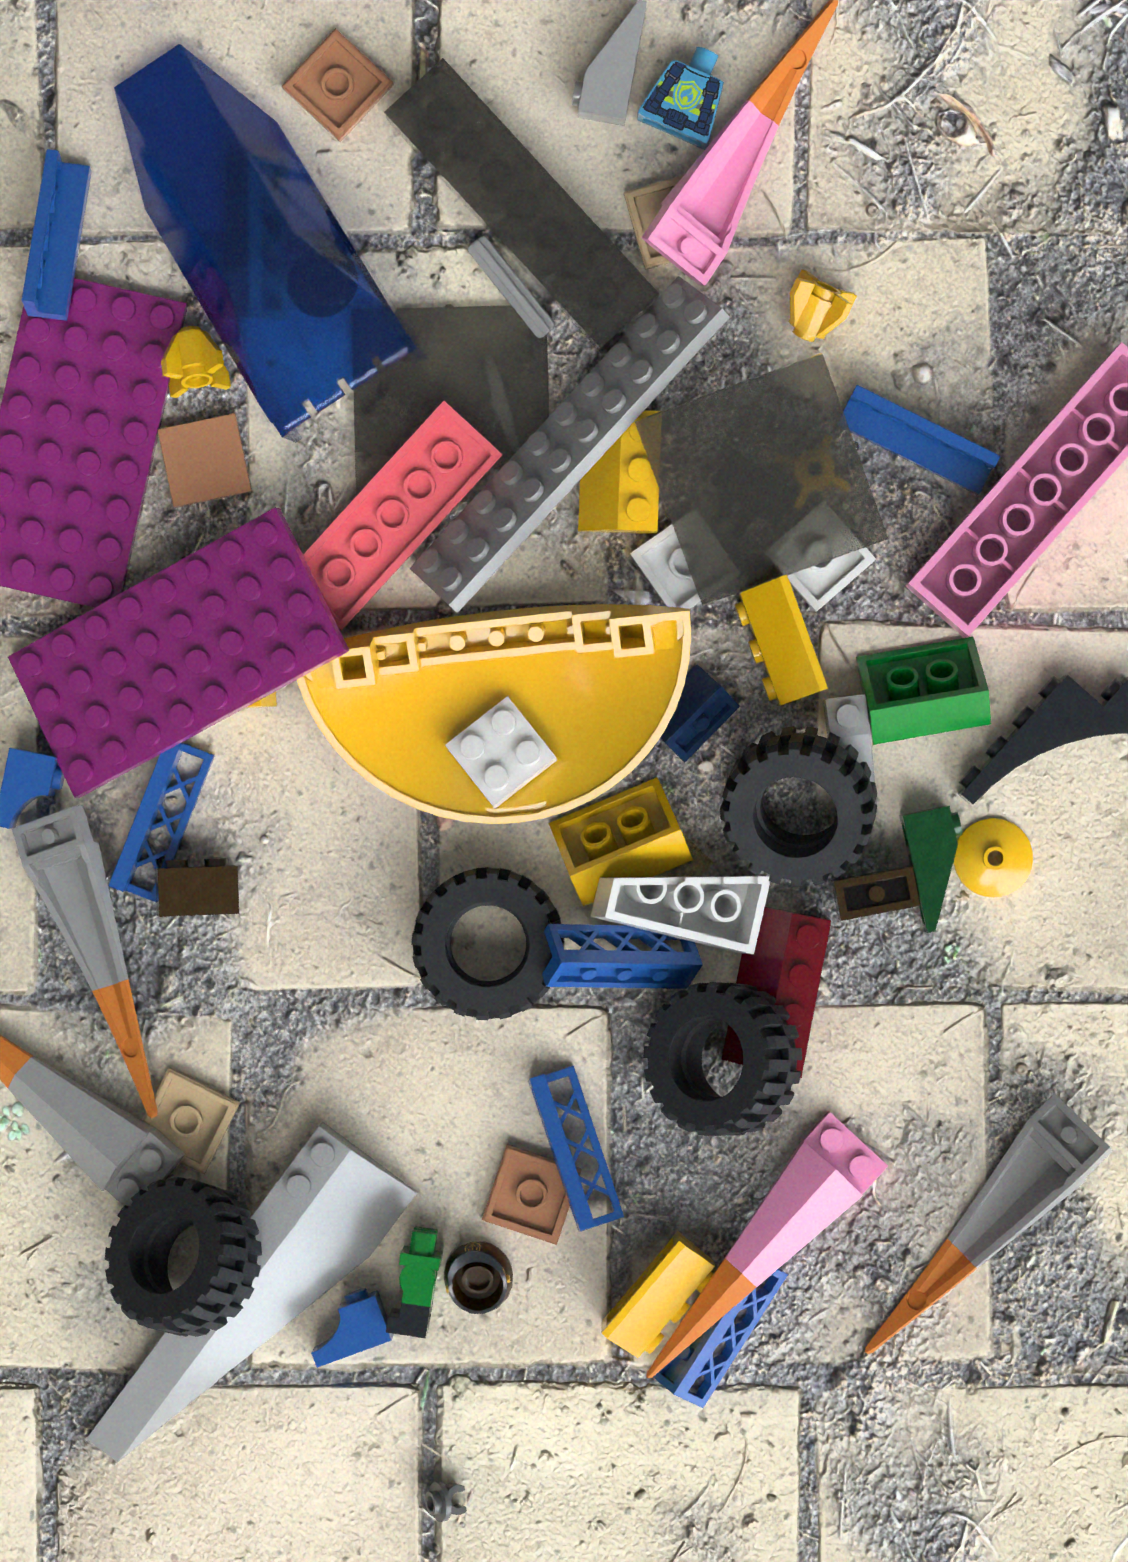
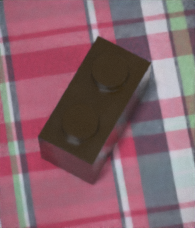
M228 858L204 859V866L188 867V859L164 860V868H155L157 916L239 914L238 866L228 865Z
M909 865L831 880L837 915L840 921L920 906L913 867Z

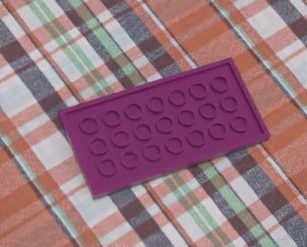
M74 278L67 321L28 316L23 306L0 407L1 587L94 608L123 592L159 436L158 429L161 427L169 392L170 377L163 376L161 360L172 337L183 328L188 308L187 303Z
M275 507L9 655L8 659L54 756L58 757L57 762L74 798H81L349 652V648L281 509Z

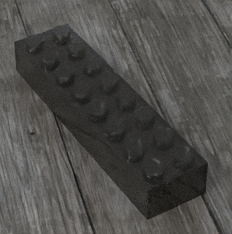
M444 58L384 112L390 125L600 353L640 318L659 298L657 290Z

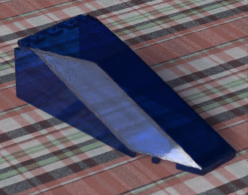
M178 44L114 87L144 208L251 392L282 438L295 443L302 439L296 427L311 418L309 411L304 405L309 400L319 413L345 396L343 389L338 383L341 379L344 378L350 389L354 390L377 375L379 371L372 361L376 356L379 357L385 368L409 353L421 361L428 357L278 122L181 44Z

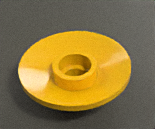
M998 818L977 821L967 827L957 840L958 847L954 858L955 871L961 882L978 895L985 897L1008 895L1020 888L1031 872L1033 864L1031 844L1025 833L1009 821ZM994 850L999 851L1002 855L1000 864L996 866L990 865L987 859L988 854Z

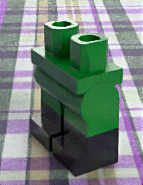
M415 1226L412 1231L410 1246L403 1247L399 1259V1265H404L399 1276V1283L403 1290L401 1308L391 1309L388 1315L386 1333L426 1338L431 1319L437 1271H439L443 1251L435 1250L438 1229Z

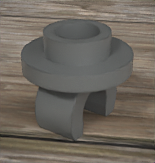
M441 1481L433 1482L430 1485L429 1492L425 1495V1505L428 1513L433 1515L438 1522L448 1521L451 1514H464L467 1511L466 1506L460 1504L452 1505L451 1500L455 1493L465 1491V1486L457 1483L445 1485Z

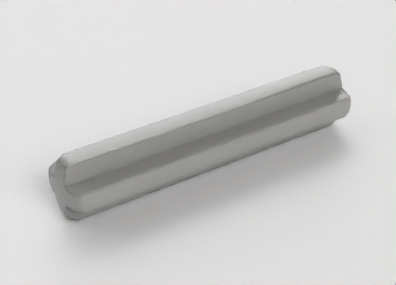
M486 236L476 239L468 247L469 254L537 338H542L551 332L555 327V322Z

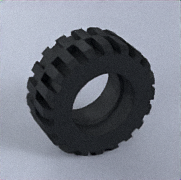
M795 726L784 727L778 736L771 731L762 735L758 744L751 743L743 750L741 758L736 760L722 794L723 802L720 807V819L726 822L723 828L726 841L735 842L732 852L739 861L747 858L750 861L748 869L758 876L761 871L770 874L768 881L779 885L781 879L791 880V887H804L805 880L812 879L813 884L816 886L826 883L830 873L834 877H839L845 873L849 863H856L862 855L864 846L868 844L876 817L877 805L875 801L877 789L876 783L869 780L871 770L867 762L859 763L857 761L859 752L851 744L845 749L839 745L841 737L831 732L827 738L817 735L818 728L807 726L804 733H796ZM784 778H803L815 782L831 796L836 806V818L830 827L819 833L798 835L787 832L778 827L765 812L762 804L765 789L773 782Z
M490 867L463 871L438 886L428 896L419 910L411 945H413L414 956L412 958L414 966L420 974V981L425 989H428L435 996L434 999L442 1006L445 1005L454 1010L453 1013L463 1017L466 1015L474 1017L476 1020L486 1021L500 1018V1020L509 1018L532 1007L550 989V987H546L542 976L543 971L552 958L544 930L548 924H561V918L546 892L524 875L509 869ZM496 906L503 908L513 914L523 927L526 937V950L523 960L511 974L504 978L485 981L471 977L458 966L451 950L453 929L457 921L466 912L476 907ZM561 938L564 947V938Z
M723 982L697 983L690 985L687 990H679L670 997L671 1004H663L657 1011L656 1017L659 1019L657 1024L650 1023L646 1036L651 1037L649 1046H644L643 1058H648V1069H644L646 1082H652L653 1089L650 1090V1094L654 1102L663 1103L664 1106L661 1108V1112L669 1120H677L678 1127L704 1136L745 1135L746 1132H756L765 1128L766 1122H774L782 1114L780 1105H789L793 1099L792 1084H799L801 1071H797L796 1067L797 1060H802V1048H796L794 1040L799 1038V1034L795 1025H788L786 1022L790 1018L786 1009L781 1005H774L776 1003L775 998L766 991H758L755 986ZM724 1021L735 1031L740 1040L743 1050V1067L736 1085L728 1094L722 1097L711 1088L705 1078L702 1068V1051L710 1032L719 1023Z
M170 1177L166 1181L157 1180L147 1186L148 1191L141 1189L130 1198L132 1204L130 1206H123L117 1215L120 1218L117 1226L111 1227L108 1237H112L110 1248L106 1247L105 1260L109 1261V1268L105 1269L107 1283L114 1286L110 1292L115 1303L120 1304L122 1312L129 1319L136 1320L139 1325L184 1337L188 1335L195 1337L207 1335L210 1329L217 1331L228 1323L227 1317L235 1318L243 1309L241 1303L244 1298L249 1300L255 1289L251 1285L254 1277H259L261 1265L257 1264V1257L262 1255L261 1242L257 1241L255 1237L259 1234V1229L256 1221L249 1218L251 1213L245 1203L238 1201L236 1195L227 1190L191 1178ZM194 1224L199 1238L197 1263L189 1278L180 1287L173 1290L167 1268L170 1250L181 1232Z

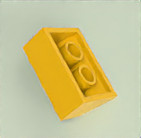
M644 410L581 478L578 532L657 534L662 411Z
M788 576L778 577L739 593L741 602L734 605L741 625H750L754 639L748 641L755 663L763 661L768 677L761 680L768 700L776 699L778 706L828 689Z
M658 777L548 823L583 906L594 902L599 878L654 877L693 860Z
M677 1231L602 1320L601 1334L637 1358L644 1351L651 1354L664 1338L660 1331L670 1320L673 1323H677L690 1307L686 1301L695 1290L699 1293L703 1291L714 1274L712 1272L715 1267L714 1261Z

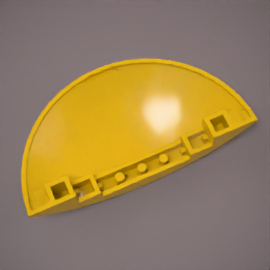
M628 604L563 605L491 611L417 622L344 638L349 652L297 679V683L315 723L335 751L369 783L389 796L418 810L463 822L508 824L538 820L567 812L593 800L632 772L652 750L672 718L684 688L691 647L690 609ZM508 696L553 752L557 761L495 809L445 745Z

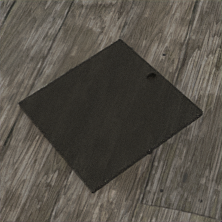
M446 304L444 307L351 310L356 496L443 401H446L503 454L459 503L471 502L549 417L547 334L542 338H537L511 305L454 307L452 304ZM545 304V305H541V306L545 309V311L547 312V306H546V304Z
M823 353L635 421L667 508L665 516L671 519L702 606L778 577L801 571L888 539L857 452L860 448L859 443L853 441Z

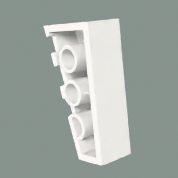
M770 876L599 878L591 917L736 953L754 954L770 881L768 880Z

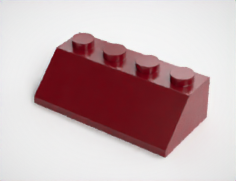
M764 907L754 954L741 953L736 984H747L755 986L758 991H766L775 998L776 1003L774 1005L783 1006L789 1013L790 1018L786 1022L788 1025L796 1026L799 1038L794 1039L796 1048H802V1060H797L796 1067L797 1071H801L800 1078H802L831 920ZM728 1025L721 1060L743 1065V1050L740 1040L735 1031Z

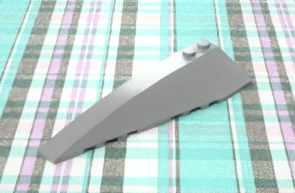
M322 1122L250 1218L256 1221L259 1229V1234L255 1237L257 1241L261 1242L262 1255L257 1257V1264L261 1265L259 1277H254L251 1287L255 1289L250 1299L244 1298L241 1303L243 1309L235 1318L227 1317L228 1323L217 1331L210 1329L207 1335L198 1337L188 1335L184 1337L165 1332L86 1439L119 1462L368 1259L417 1192Z

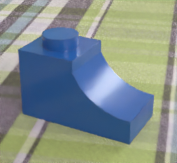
M9 748L0 790V827L7 829L15 828L19 816L29 803L43 795L54 796L55 789H62L65 777L57 762L58 757L19 748Z
M362 1288L344 1296L346 1302L341 1303L338 1308L340 1322L337 1330L325 1342L315 1346L311 1352L317 1368L392 1341L394 1334L386 1333L388 1317L378 1290L368 1293L366 1288Z

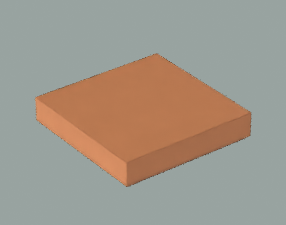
M335 28L281 87L332 136L341 142L392 88L394 83Z
M235 413L157 429L174 508L252 492Z
M507 1144L482 1220L557 1245L570 1205L555 1160ZM576 1167L578 1175L580 1176L582 1168Z

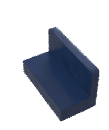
M694 665L687 672L684 688L676 710L660 739L685 763L727 721L740 705L699 665Z

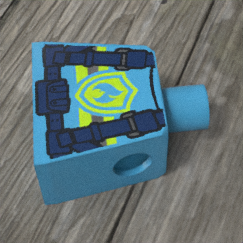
M697 47L689 66L677 60H672L641 105L637 120L705 150L709 145L724 84L720 79L711 76L718 55L708 49Z

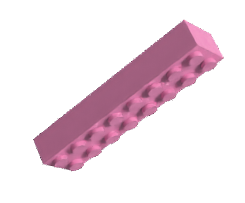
M1121 342L1114 348L905 585L963 638L970 636L1128 457V347Z

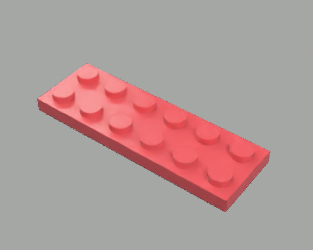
M443 401L303 554L341 631L503 455L446 401Z

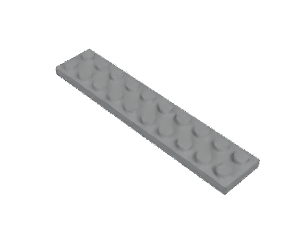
M678 276L409 569L458 613L730 316L722 307Z

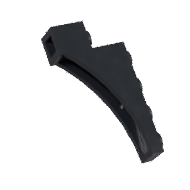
M1064 675L1059 680L1053 676L1039 691L1038 694L1042 697V700L1032 710L1029 706H1026L1013 720L1012 724L1016 729L1009 737L1005 739L999 736L985 753L990 758L980 769L974 765L961 778L959 784L963 788L958 795L968 804L973 805L995 783L1015 768L1042 753L1091 737L1128 734V677L1124 678L1121 682L1115 678L1101 693L1100 696L1105 700L1100 704L1069 675Z

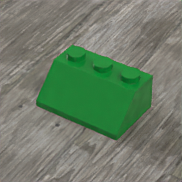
M973 636L856 657L862 694L866 696L873 745L991 724L989 689Z

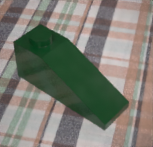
M941 806L899 815L909 863L914 871L920 902L919 910L923 929L926 933L936 931L958 847L956 836L962 835L958 812L951 813L950 806Z

